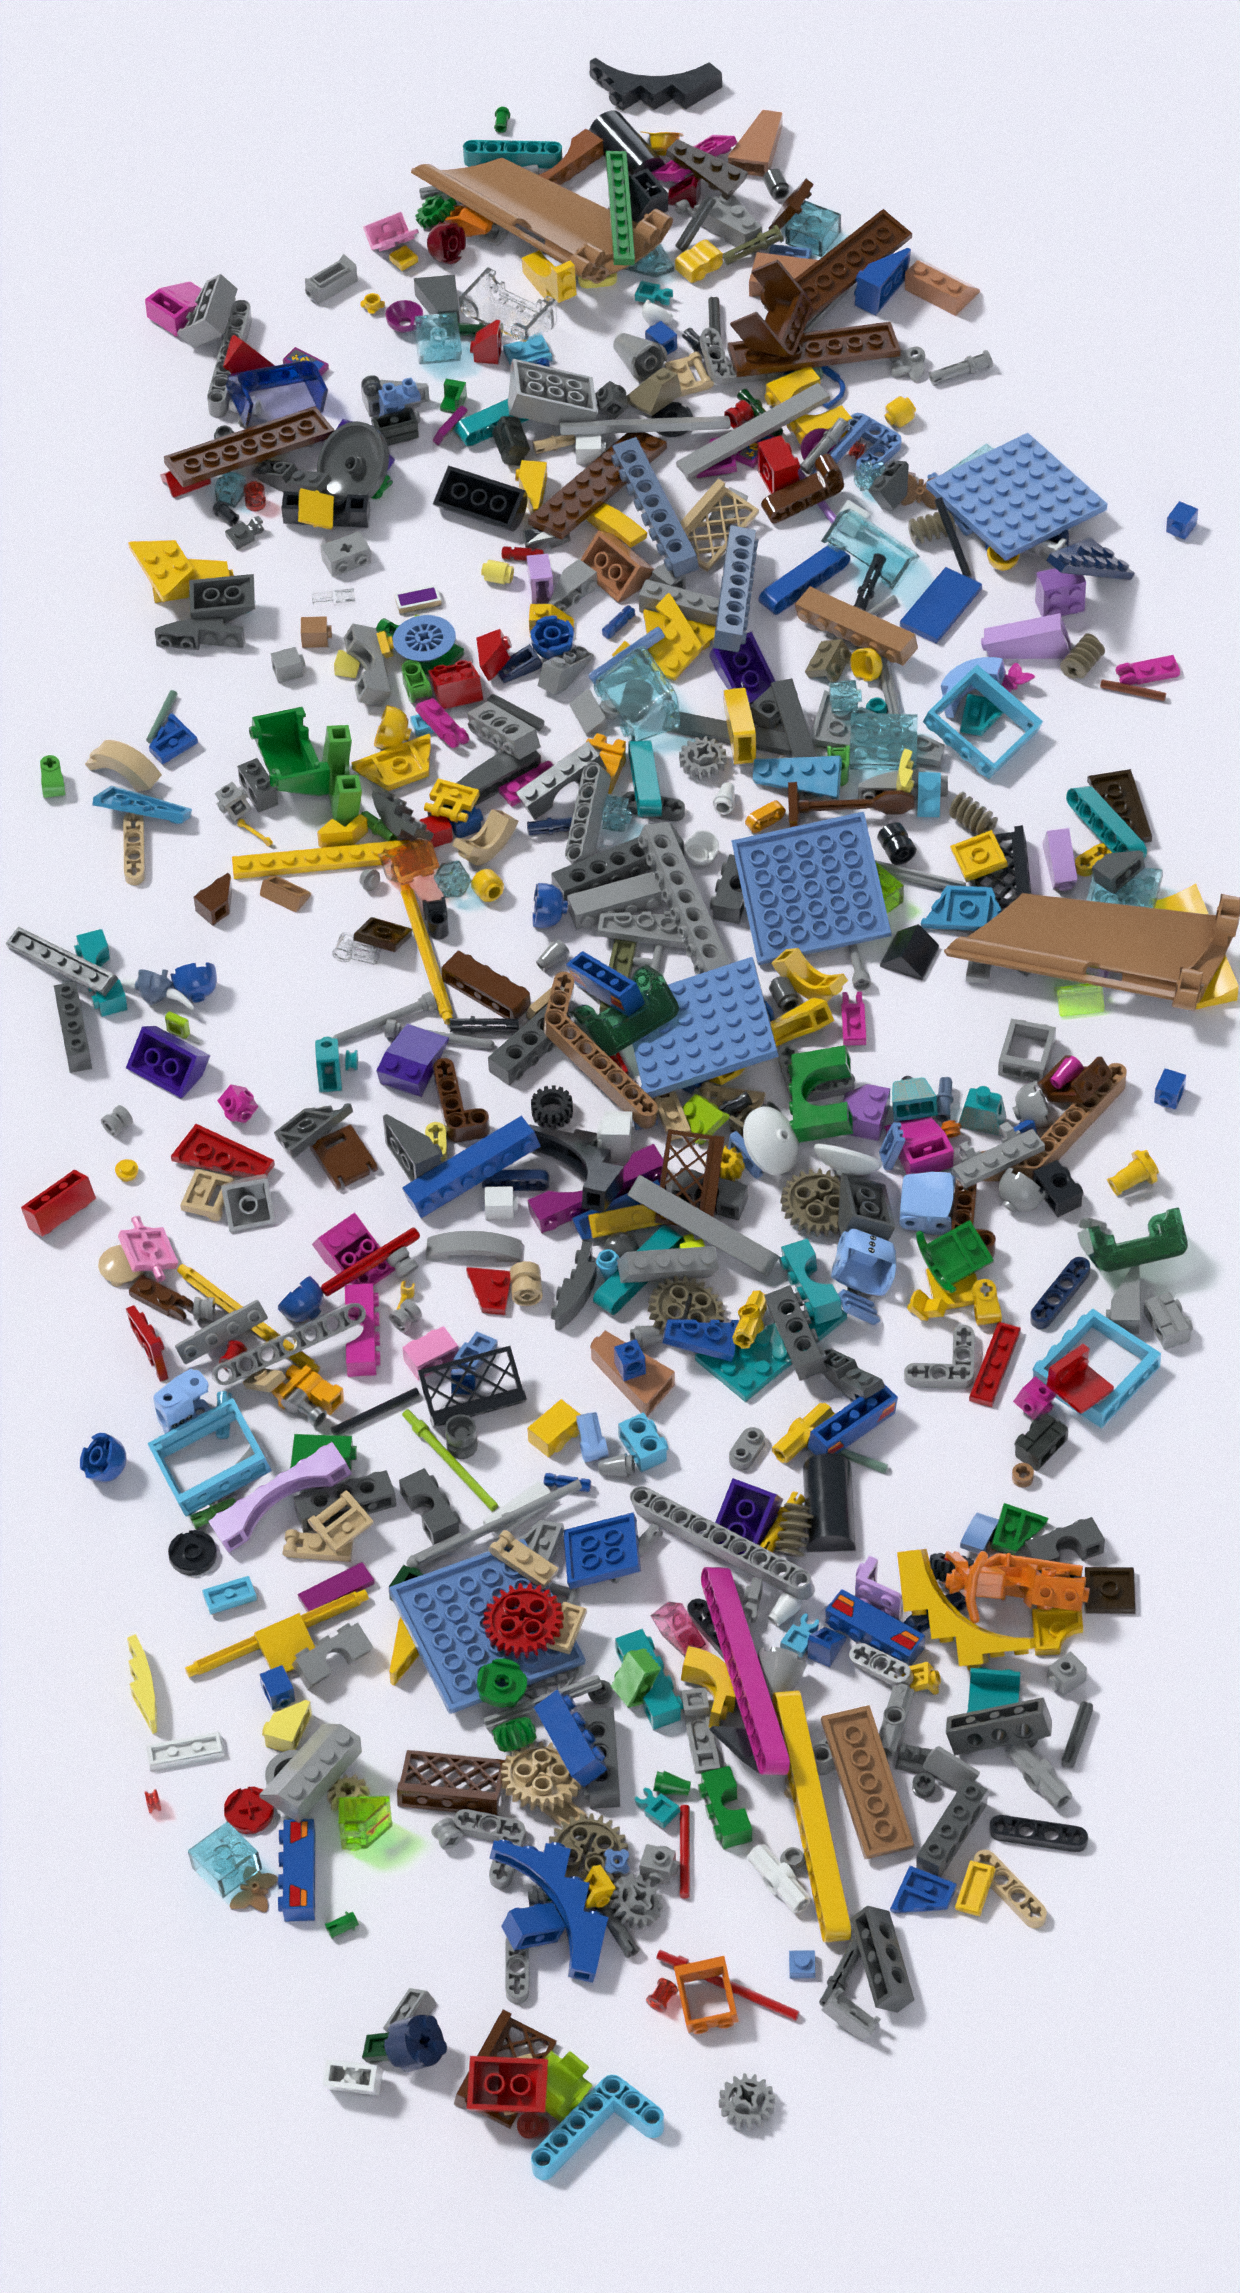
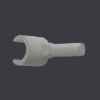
M686 199L676 203L678 207L675 208V211L679 215L684 212L692 216L694 215V210L690 208V204Z

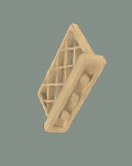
M719 478L680 521L689 541H694V551L697 555L699 567L707 572L726 551L729 532H726L725 524L737 523L738 527L746 528L759 514L758 508L726 488L725 482ZM726 495L733 500L734 505L722 506L721 500ZM738 509H747L751 514L748 517H739ZM735 510L736 518L724 519L723 511ZM720 511L721 520L709 521L708 515L710 512ZM722 525L723 533L711 534L710 526ZM707 526L708 534L696 536L695 530L697 527ZM724 538L725 543L723 546L713 547L712 539ZM709 539L710 548L698 549L697 541ZM711 553L712 558L708 563H705L699 558V554Z

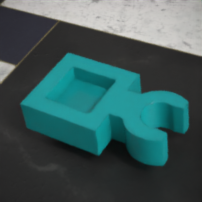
M640 281L634 295L635 301L645 303L647 300H650L653 304L656 301H660L663 305H670V298H673V290L669 288L661 289L660 284Z
M646 1787L643 1789L644 1795L647 1797L646 1799H639L637 1796L634 1798L636 1806L644 1809L645 1816L663 1829L681 1812L679 1805L661 1793L655 1798L652 1791Z

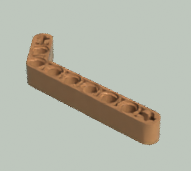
M559 972L554 977L544 1017L543 1030L545 1035L623 1111L632 1112L633 1121L638 1126L644 1129L652 1128L657 1120L658 1106L656 1102L568 1017L574 992V977L569 972Z
M1120 1063L1110 1064L1108 1067L1112 1075L1085 1103H1073L1040 1138L1045 1144V1151L1009 1167L1014 1169L1011 1173L1017 1175L1018 1172H1021L1033 1181L1034 1170L1057 1159L1059 1160L1126 1088V1067ZM1007 1169L983 1181L1000 1182Z

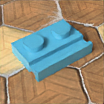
M543 335L503 345V352L509 365H511L512 359L537 364L538 360L542 357L550 362L553 361L552 353H550Z

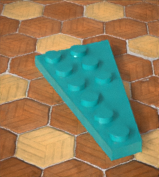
M842 1309V1317L817 1325L810 1316L811 1324L808 1326L810 1330L815 1329L819 1341H821L847 1320V1313ZM775 1323L764 1326L763 1331L756 1335L755 1341L751 1344L750 1348L741 1349L740 1346L736 1345L732 1362L700 1353L695 1355L696 1362L744 1402H747L792 1365Z

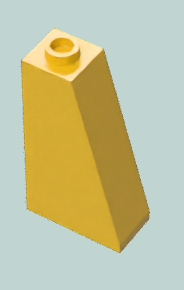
M188 559L194 568V575L189 580L234 576L233 569H228L227 561ZM189 580L185 581L177 591L173 590L168 595L169 599L167 601L190 598ZM152 586L154 602H162L159 595Z
M733 688L723 690V705L734 765L754 763V759H756V731L746 689Z

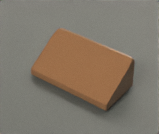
M274 875L262 881L260 896L293 912H297L310 898L311 892Z

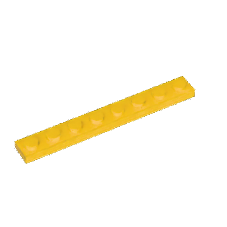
M409 840L232 856L234 879L413 862L411 841Z

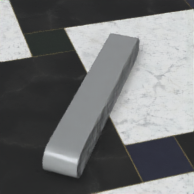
M237 300L232 305L231 315L227 321L208 390L209 414L216 418L226 415L237 378L223 367L231 337L235 335L246 343L252 323L251 306L246 300Z
M641 1175L637 1177L627 1196L767 1277L780 1257Z
M349 1303L218 1364L212 1370V1379L218 1385H230L360 1324L366 1316L365 1308L359 1303ZM352 1307H356L359 1310V1317L354 1321L348 1317V1311ZM330 1317L336 1318L338 1322L337 1328L333 1331L329 1330L326 1325ZM309 1327L314 1328L316 1331V1337L312 1341L307 1340L305 1337V1331ZM287 1337L292 1338L295 1343L291 1351H287L283 1347V1341ZM266 1347L273 1351V1357L269 1361L263 1360L261 1356L262 1350ZM245 1357L251 1361V1368L248 1371H243L239 1365L241 1359ZM221 1368L228 1369L230 1373L226 1381H221L218 1378V1371Z

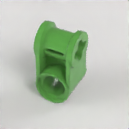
M415 660L404 662L402 665V681L410 703L426 696L431 698L432 689L421 664Z
M846 745L845 748L827 746V756H840L842 758L840 786H844L849 781L850 745Z
M54 755L44 756L40 760L43 798L64 796L65 786L60 761Z

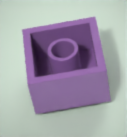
M1056 568L1036 572L1035 603L1041 617L1059 613L1061 616L1085 611L1086 580L1084 575L1061 573Z

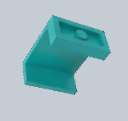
M985 1667L971 1668L967 1713L1019 1702L1021 1672H1015L1010 1669L990 1670Z

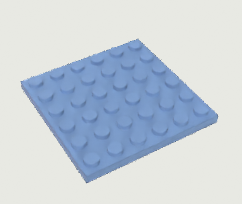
M1028 432L926 482V489L936 498L942 497L945 506L1005 561L1062 533L1064 530H1068L1106 511L1108 507L1106 501Z
M864 812L731 840L758 965L773 962L786 949L799 948L803 955L892 936Z
M753 957L641 993L645 1004L629 1017L626 1016L642 1088L651 1098L779 1057Z
M525 1539L518 1540L528 1547ZM507 1546L504 1548L508 1553L512 1550ZM489 1551L389 1587V1594L449 1714L483 1702L479 1698L476 1686L477 1676L481 1667L492 1663V1660L502 1658L516 1662L520 1666V1670L527 1677V1686L585 1665L586 1662L577 1641H575L570 1654L547 1648L548 1651H544L540 1648L538 1649V1656L531 1651L528 1658L525 1657L524 1653H520V1656L516 1658L513 1651L509 1656H506L504 1649L498 1652L496 1645L491 1646L483 1625V1621H485L484 1612H488L487 1604H494L493 1596L501 1597V1589L508 1593L509 1585L516 1590L519 1583L523 1585V1588H527L528 1584L532 1582L494 1557ZM532 1583L533 1589L537 1588V1585ZM547 1585L544 1588V1590L542 1589V1591L544 1592L547 1589L550 1590L549 1586ZM512 1607L510 1610H515L518 1607ZM532 1631L529 1634H535L538 1631ZM504 1679L495 1682L499 1687L508 1686V1684H505Z

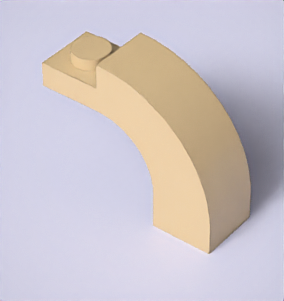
M104 740L98 748L90 753V758L85 763L89 770L109 768L117 771L129 781L137 792L150 790L162 776L157 767L145 755L135 748L115 740Z
M491 809L486 822L475 836L470 839L455 838L452 846L459 849V856L472 864H485L503 849L512 836L519 820L501 810Z

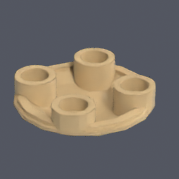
M122 1245L110 1247L99 1258L98 1268L100 1274L115 1287L133 1281L145 1273V1271L132 1272Z

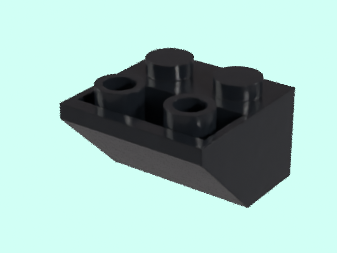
M648 168L628 177L632 221L639 223L645 214H649L654 209H659L664 213L668 211V192Z

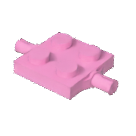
M139 1215L131 1218L134 1228L120 1230L118 1235L132 1272L152 1271L156 1281L162 1282L166 1279L163 1270L176 1269L178 1260L164 1227H145Z

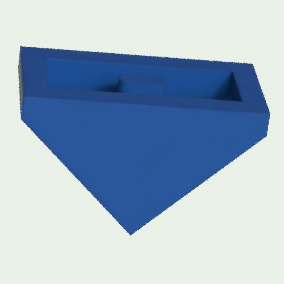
M827 1627L810 1634L808 1637V1658L830 1668L844 1645L847 1636Z

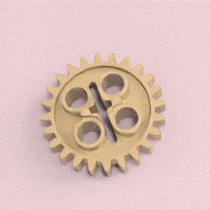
M540 1741L537 1747L532 1743L529 1744V1748H520V1752L513 1750L512 1755L506 1756L505 1763H502L500 1777L502 1788L506 1789V1796L513 1795L512 1802L521 1800V1807L530 1804V1810H533L535 1806H539L540 1811L543 1812L545 1806H548L551 1811H554L555 1804L563 1808L564 1801L571 1803L572 1796L577 1797L578 1790H581V1785L571 1777L557 1749L553 1748L552 1742L547 1747H544L543 1742Z

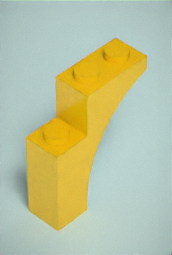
M540 250L521 258L523 274L547 303L554 299L560 303L577 295L575 265L571 260L556 267Z

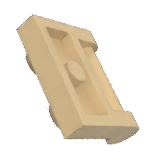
M693 352L688 357L665 363L666 369L678 374L682 392L681 396L708 390L714 385L702 364V357L699 352ZM695 366L701 381L696 382L689 367Z
M196 1169L180 1204L181 1210L206 1216L213 1221H220L224 1206L222 1189L214 1206H208V1203L216 1185L222 1186L236 1180L229 1176Z
M347 1490L340 1494L341 1498L319 1515H313L308 1519L310 1526L322 1537L334 1553H337L374 1523ZM347 1505L351 1508L328 1527H324L323 1523Z

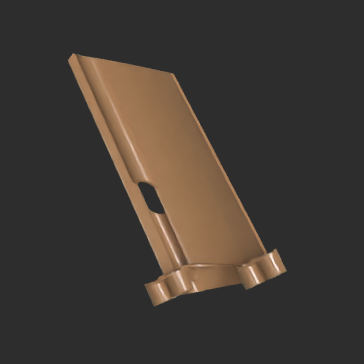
M504 158L459 169L440 170L431 164H421L411 169L413 175L530 243L533 247L563 264L571 260L575 265V275L582 279H588L598 284L604 281L608 275L631 266L613 264L609 209ZM654 209L649 214H645L639 223L632 221L635 263L653 251L662 242L672 226L673 218L659 209ZM519 224L543 238L545 244L519 230L515 225Z
M1022 893L1001 913L967 937L961 936L955 939L944 949V953L948 957L1173 1000L1172 1007L1195 1011L1197 1003L1201 1001L1233 937L1236 936L1240 920V897L1221 894L1216 915ZM1088 967L1121 973L1122 980L1118 981L1087 975L1086 970Z

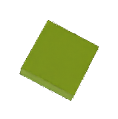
M168 1011L165 1015L166 1030L187 1039L190 1035L188 1019Z

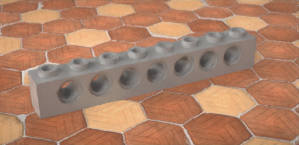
M669 822L644 825L638 837L639 846L643 848L647 864L651 867L654 880L662 892L663 901L667 903L670 917L677 926L679 938L683 940L686 954L694 965L695 974L698 975L731 964Z

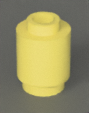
M489 559L487 563H483L481 575L484 576L485 581L504 585L506 583L511 584L514 576V567L510 566L509 563Z

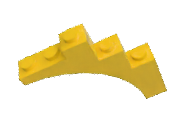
M927 1548L897 1552L904 1612L912 1611V1616L927 1614L926 1609H928L931 1639L939 1638L940 1643L953 1642L954 1637H956L959 1666H967V1670L980 1668L982 1664L989 1663L988 1653H990V1658L1003 1657L1006 1651H1014V1655L1029 1654V1649L1036 1648L1035 1637L1016 1638L997 1634L972 1623L949 1602L939 1587L931 1569Z

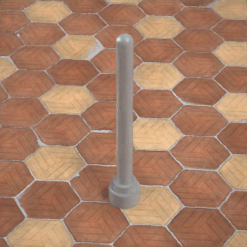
M857 944L850 945L848 949L854 968L852 976L853 987L858 991H863L871 986L870 975L863 970Z
M431 992L422 994L421 998L415 1003L335 1034L333 1038L338 1039V1043L385 1025L387 1019L397 1020L420 1010L432 1011L437 1009L435 998Z
M387 1019L385 1037L395 1038L405 1026H401V1023H397V1020ZM428 1030L449 1037V1043L492 1049L495 1045L494 1041L489 1039Z

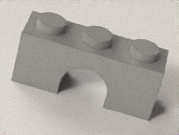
M358 1622L352 1626L350 1623L345 1624L337 1630L338 1634L330 1638L327 1635L316 1642L317 1647L309 1651L308 1648H305L295 1655L297 1659L292 1663V1666L307 1690L328 1678L332 1673L326 1662L328 1654L339 1653L350 1665L371 1652L374 1647Z

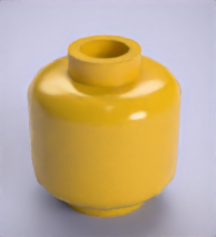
M898 396L885 406L886 414L884 418L890 426L894 424L896 427L901 428L915 418L914 412L917 410L908 397Z
M483 869L472 878L471 888L481 900L492 902L502 895L504 883L493 870Z

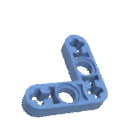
M854 413L851 417L860 420L865 414ZM872 418L870 419L873 421V424L861 437L874 445L856 462V472L861 477H871L901 449V435ZM877 430L881 433L879 435H872L870 432ZM876 452H881L884 455L881 457H877L873 454Z

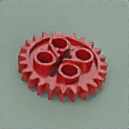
M519 1583L516 1590L509 1585L508 1593L501 1589V1597L493 1596L494 1604H487L488 1612H484L485 1621H483L486 1637L489 1638L491 1646L496 1645L498 1652L504 1649L506 1656H509L512 1651L515 1653L516 1658L520 1656V1653H524L525 1657L528 1658L531 1651L538 1656V1649L541 1648L544 1651H548L547 1643L555 1645L554 1637H560L559 1629L564 1628L562 1621L564 1620L561 1603H558L556 1595L551 1596L549 1589L543 1592L541 1585L533 1589L532 1583H529L527 1588H523V1585ZM512 1607H518L515 1610H510ZM532 1631H538L535 1634H529Z

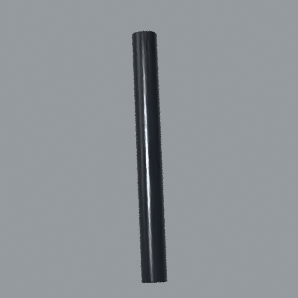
M937 498L934 502L962 575L970 578L972 577L971 571L943 498Z
M415 1387L331 1427V1432L333 1435H339L419 1397L420 1393Z

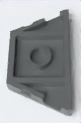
M350 1103L344 1104L339 1110H333L331 1105L320 1108H305L274 1132L275 1138L289 1155L295 1158L309 1146L314 1145L323 1135L331 1132L333 1127L353 1113L352 1105Z

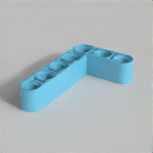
M613 2074L607 2075L531 2154L532 2173L539 2180H548L553 2177L614 2112L648 2138H657L664 2132V2113L659 2106L624 2079ZM610 2089L618 2090L616 2093L607 2092ZM635 2104L638 2107L632 2109L628 2108L627 2106ZM593 2107L601 2108L599 2111L590 2110ZM649 2120H656V2121H658L657 2123H654V2124H649V2123H647V2121H649ZM576 2125L583 2126L582 2129H574L572 2127ZM559 2143L566 2144V2146L561 2148L556 2147L555 2145ZM542 2161H546L549 2163L545 2166L538 2165V2163Z

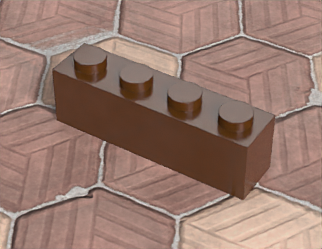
M458 950L441 967L444 983L503 1018H520L531 1005L530 992L525 987L518 986L504 975L501 976L488 965H483L476 961L469 954H464Z

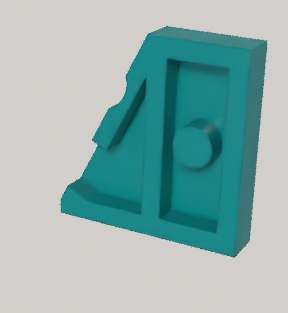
M967 694L960 732L982 736L1004 713L986 697Z

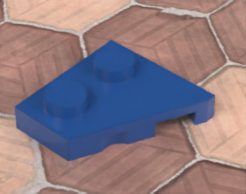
M171 713L168 716L166 725L160 728L157 737L149 745V751L163 765L196 745L198 738Z
M909 1865L890 1907V1911L892 1913L947 1910L957 1889V1884Z

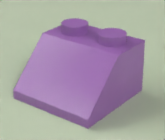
M866 1084L845 1093L842 1102L848 1103L853 1114V1134L849 1135L879 1141L890 1107V1088Z

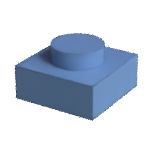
M815 1950L789 1951V1978H815Z

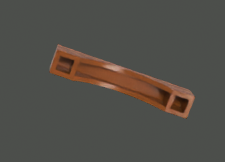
M584 129L571 138L570 147L564 158L553 168L539 174V176L561 186L604 155L603 140L588 129Z

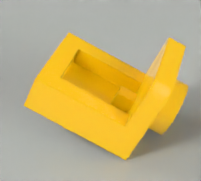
M592 1866L584 1882H589L588 1891L590 1895L585 1902L587 1909L593 1907L600 1908L608 1904L615 1890V1886L602 1866Z

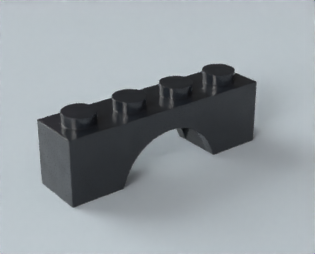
M284 491L281 506L283 524L310 525L298 522L299 492ZM347 494L342 501L333 503V526L368 528L371 512L369 495Z

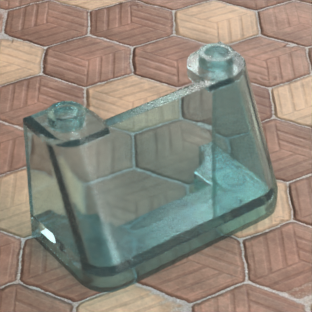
M645 646L635 648L596 679L594 691L597 697H601L603 700L610 699L622 717L621 732L630 741H642L680 727L679 704L676 692Z

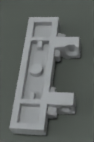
M1008 1122L999 1125V1134L1005 1138L1002 1139V1144L981 1153V1151L975 1152L974 1148L968 1145V1141L960 1144L959 1154L962 1156L960 1158L961 1163L952 1167V1173L963 1188L966 1189L1045 1151V1144L1033 1129L1021 1134L1019 1130L1015 1132L1013 1127Z

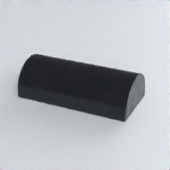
M615 110L604 112L591 124L589 131L603 140L605 157L606 151H626L628 177L647 168L650 172H653L665 164L620 112Z
M448 465L433 505L514 532L524 518L528 495L526 490Z
M826 1453L815 1455L803 1464L804 1506L809 1507L808 1513L814 1516L812 1519L805 1520V1522L812 1525L811 1528H806V1533L809 1534V1537L806 1538L807 1552L856 1551L851 1463L847 1458L838 1454Z

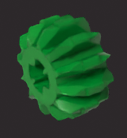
M528 1717L504 1722L492 1731L495 1744L502 1752H511L526 1747V1745L532 1744L537 1738L535 1726Z

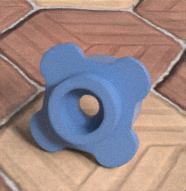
M607 1849L605 1851L606 1861L604 1869L607 1873H628L630 1867L627 1865V1858L629 1857L627 1850L613 1851L612 1849Z

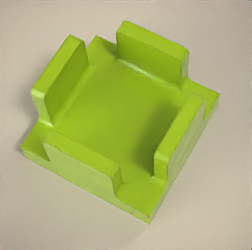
M550 2051L544 2058L549 2059L546 2111L561 2123L582 2101L593 2085L583 2077L589 2066L575 2054L569 2051L563 2058H560L553 2051Z

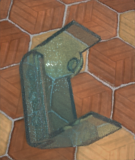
M850 508L839 512L821 540L824 544L829 542L828 546L836 552H839V550L847 551L867 566H870L875 553L884 555L887 559L880 574L881 582L892 590L901 584L920 558V555Z

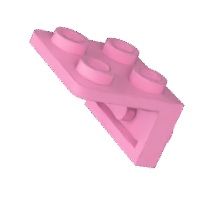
M402 212L363 226L371 250L378 248L379 252L397 246L395 242L400 244L415 239L414 234L419 233L418 229L408 230Z

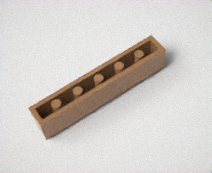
M809 587L795 603L797 616L802 622H808L822 631H828L837 638H843L857 647L874 649L880 656L887 658L892 663L904 666L918 649L914 633L813 587Z

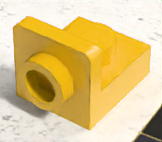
M929 1662L909 1666L914 1675L909 1687L914 1692L929 1689L933 1695L939 1694L941 1676L938 1670H935Z

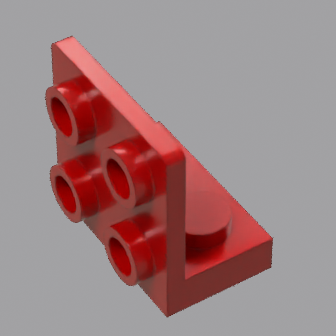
M1081 1344L1049 1367L1046 1384L1049 1389L1080 1414L1114 1390V1386L1088 1365L1090 1348L1085 1344Z

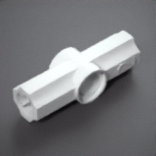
M759 1844L754 1847L747 1855L748 1861L762 1876L766 1888L773 1895L777 1894L793 1913H800L805 1910L811 1902V1897L796 1881V1876L790 1866L785 1862L781 1863L765 1844Z

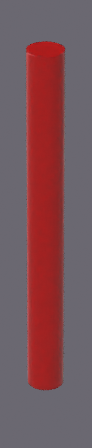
M684 1804L680 1806V1898L686 1899L690 1897V1806Z

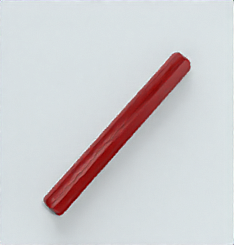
M412 1227L323 1283L321 1285L323 1294L330 1296L384 1262L398 1249L408 1247L419 1240L420 1233L416 1228Z

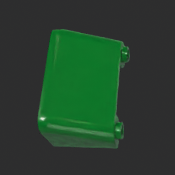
M303 706L252 717L249 735L251 740H255L269 772L271 787H275L277 791L318 797L328 795L330 768L327 761L319 762L311 744L309 728L303 725V719L306 717Z

